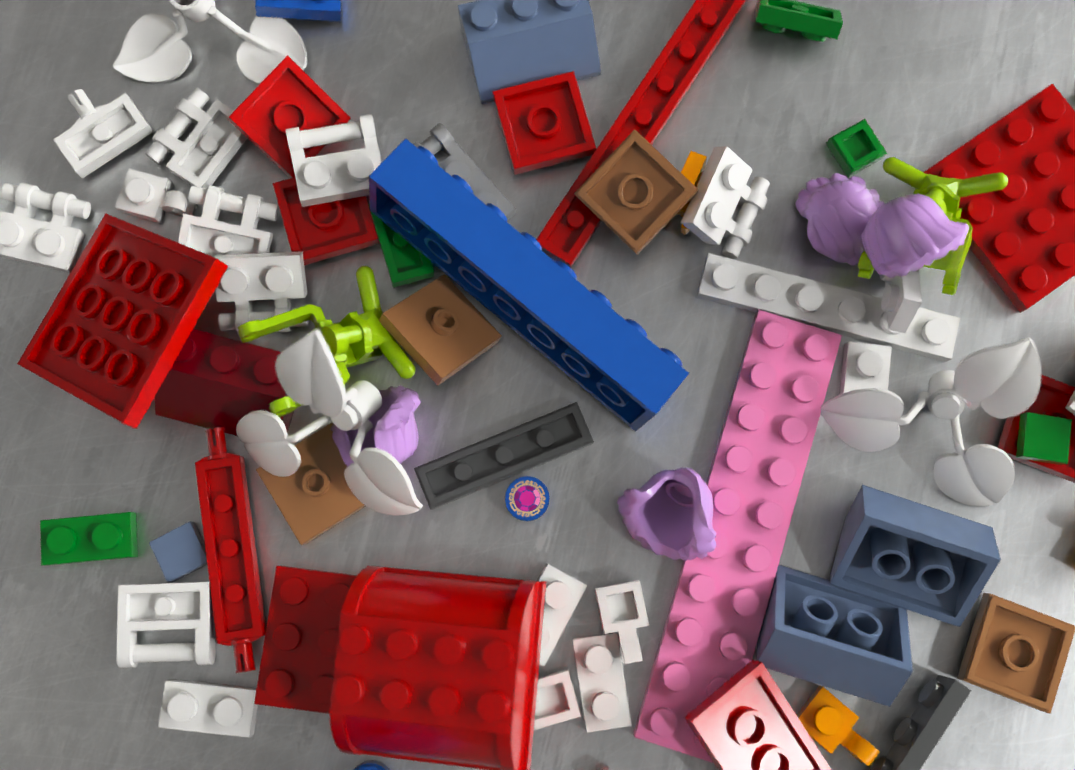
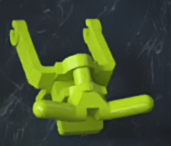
M889 157L883 162V169L886 173L916 188L913 194H922L932 198L944 211L949 220L967 223L969 226L964 245L958 246L957 250L949 251L944 258L936 259L930 265L923 266L946 271L943 279L942 293L955 295L961 269L971 245L973 229L968 220L960 219L962 211L959 208L960 197L1002 190L1008 184V177L1001 172L966 179L938 177L937 175L926 174L896 157ZM863 251L858 263V268H861L858 272V277L870 279L874 268L868 255Z
M361 266L356 271L364 311L360 315H358L357 311L350 312L341 322L332 323L331 319L326 320L321 307L308 304L261 321H250L238 327L241 341L249 342L308 320L312 321L315 326L313 330H320L333 356L344 387L350 377L347 370L348 367L378 360L383 354L400 377L409 379L416 372L414 364L393 336L379 322L383 311L380 306L374 273L369 266ZM287 396L270 403L269 409L271 413L281 417L303 405L296 403Z

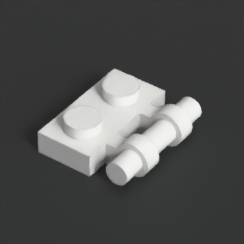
M195 88L187 100L182 98L175 107L177 113L165 129L159 128L152 139L155 142L145 155L160 165L169 152L174 154L166 165L169 171L191 186L208 189L210 185H213L247 137L227 119L234 110L216 99L207 112L203 111L202 109L210 97L202 90ZM191 123L197 124L184 142L179 140Z
M727 146L714 147L696 187L698 192L690 200L681 223L706 244L720 245L724 237L726 243L722 249V254L728 258L737 259L742 247L749 244L753 234L750 228L757 213H761L766 205L767 197L765 194L770 182L762 177H754L749 188L746 183L752 169ZM737 204H739L741 209L734 221L731 217Z
M5 183L1 188V198L15 202L16 206L13 214L0 211V257L71 273L77 263L86 235L81 230L72 228L71 224L74 216L87 219L91 212V204L77 200L73 194L61 191L51 194L42 192L38 186L21 183L19 186ZM37 208L52 211L51 221L46 222L34 219Z
M212 185L208 189L191 186L188 202L202 205V215L197 217L183 214L178 243L212 257L216 255L270 252L273 234L257 230V224L260 218L276 221L279 212L278 204L264 202L262 196L248 194L247 198L225 193L224 188ZM221 210L243 214L241 225L218 221L219 213Z
M303 251L214 256L228 266L215 290L217 302L235 301L236 309L235 313L219 314V327L221 331L237 330L238 333V327L244 323L254 320L261 321L291 311V299L305 298L307 295ZM274 300L275 311L253 312L252 301ZM309 320L277 332H291L293 327L309 326Z

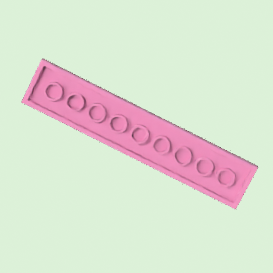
M758 310L755 313L706 481V485L711 491L713 498L712 525L713 530L716 531V547L714 551L708 552L707 556L703 559L696 557L693 560H683L634 728L633 736L635 738L714 763L684 717L753 659L842 335L766 311Z

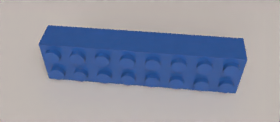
M405 138L369 175L370 211L408 241L416 250L425 255L434 265L635 432L659 412L689 375V372L682 367V361L676 354L666 348L660 349L647 338V333L642 326L631 319L625 320L611 309V302L602 293L596 290H588L577 280L575 272L567 264L561 261H553L542 251L540 243L532 235L526 232L520 233L507 223L505 214L498 207L491 203L484 204L473 194L472 188L463 178L455 174L449 175L438 165L435 156L425 147H416Z

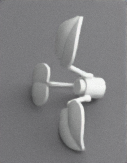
M170 0L171 4L176 8L172 14L177 18L178 28L171 18L163 14L150 13L140 17L129 28L120 54L113 64V67L118 72L140 82L164 83L176 79L187 69L192 58L191 49L181 40L187 34L185 18L194 22H202L213 17L237 36L244 39L245 41L240 44L236 52L237 64L243 75L257 84H260L287 55L304 70L306 68L307 55L301 37L292 25L283 18L256 17L250 26L249 33H247L215 8L214 0Z
M319 329L313 330L301 340L284 349L278 356L275 366L280 384L293 401L301 405H310L313 413L320 412L323 416L298 432L288 435L283 421L276 414L263 410L252 411L246 414L238 422L236 432L240 441L244 442V447L252 459L272 475L279 477L290 476L298 470L301 464L300 454L293 443L300 441L332 420L334 425L343 431L358 429L350 451V457L354 463L350 464L344 471L345 480L356 498L370 509L387 515H407L419 511L423 505L415 496L411 481L399 462L391 454L378 448L369 447L361 451L365 436L373 427V424L368 419L382 406V397L378 389L371 383L360 380L345 391L336 363Z
M1031 338L975 351L962 359L955 371L942 370L932 375L929 380L928 392H920L919 399L905 415H902L904 403L901 397L891 391L879 388L859 389L835 396L822 404L821 414L844 443L860 451L876 452L893 446L900 437L899 425L909 424L923 406L928 405L930 412L937 418L950 420L954 447L957 452L943 454L936 458L933 475L937 486L946 496L961 504L976 507L991 506L994 503H999L1013 485L1015 478L1013 462L1005 451L992 445L978 444L965 450L959 421L960 414L965 408V403L972 410L982 406L989 415L996 418H1009L1027 410L1035 401L1040 388L1041 364L1039 355Z

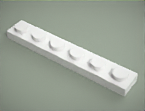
M708 253L696 296L697 298L754 313L758 310L766 311L843 336L878 345L891 346L893 349L943 362L952 359L960 322L959 317L919 307L906 333L888 330L887 311L881 308V297Z

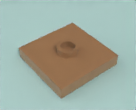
M634 129L574 194L638 255L695 196L698 189Z
M445 274L382 313L379 319L382 326L437 386L496 345L502 337Z
M333 423L328 424L294 445L301 457L300 467L294 474L279 477L272 475L261 467L256 469L300 545H306L366 507L352 493L345 480L344 471L347 465L344 463L339 449L332 438L333 432L330 429Z
M983 593L957 679L1051 714L1074 637L1075 625L991 593Z

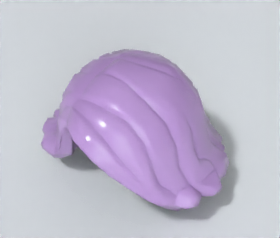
M835 173L830 179L819 177L816 180L811 179L806 183V190H801L798 193L799 198L795 205L800 215L808 220L807 236L812 247L838 263H848L851 266L858 265L860 256L865 251L861 234L872 215L884 202L879 201L876 189L868 190L866 182L859 177L852 176L848 178L845 175Z
M910 194L895 198L879 207L870 218L861 234L863 248L878 274L888 276L889 278L903 277L909 271H917L924 265H930L934 260L944 258L949 251L957 250L958 246L964 245L969 226L967 223L949 220L944 211L932 198L922 194Z
M400 385L398 387L390 386L387 390H378L382 397V406L368 419L373 424V427L367 432L361 447V451L369 447L384 450L391 454L399 464L412 456L417 449L419 434L414 412L421 403L416 391ZM333 423L330 429L333 432L332 438L339 449L344 463L348 467L354 463L350 457V451L358 429L343 431Z
M682 467L676 470L661 471L653 475L640 489L628 488L624 491V495L618 498L619 512L624 518L622 522L627 527L629 534L635 540L640 541L643 548L653 551L656 555H665L673 560L681 558L687 561L693 560L696 557L703 559L707 556L708 552L715 550L716 531L713 530L712 525L714 509L712 493L705 481L693 469Z

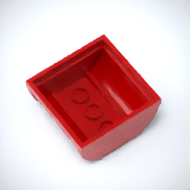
M367 566L360 571L347 593L340 615L329 710L331 732L337 748L346 754H365L484 770H530L546 582L379 566Z

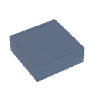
M189 521L149 542L167 583H173L207 565L205 543L195 522Z

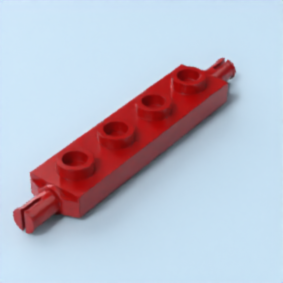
M217 427L214 430L211 428L205 430L209 456L195 462L217 644L233 646L236 665L235 672L242 673L256 670L252 642L265 636L266 622L244 457L227 453L225 428Z

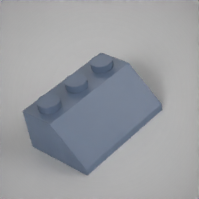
M477 0L458 5L461 32L481 104L494 101L493 91L572 71L575 73L576 80L601 75L594 20L589 0Z
M862 485L844 521L830 575V584L960 627L1001 561L993 527Z
M778 565L757 641L756 660L762 662L767 669L890 707L913 672L907 609L832 585L830 580Z

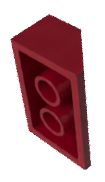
M193 329L177 356L173 367L168 372L155 395V415L207 429L211 428L214 430L217 427H224L226 434L237 436V424L246 414L257 410L271 412L269 409L270 403L288 396L279 382L275 368L276 360L281 352ZM294 411L280 417L287 433Z

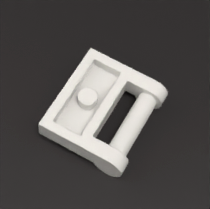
M372 114L359 116L360 121L302 131L299 130V127L286 129L302 207L369 195V175L382 163ZM360 138L364 140L365 148L309 158L305 157L304 148Z
M210 582L118 585L116 661L119 668H135L138 663L196 661L197 665L214 664L216 642L214 639V614ZM195 629V642L138 644L137 631Z

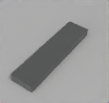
M575 402L415 467L414 470L430 510H433L593 444L594 441L579 405Z

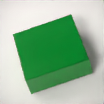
M866 119L832 136L826 142L827 147L848 178L883 159L887 154Z
M1030 412L1020 414L1016 458L1056 465L1068 464L1072 419Z

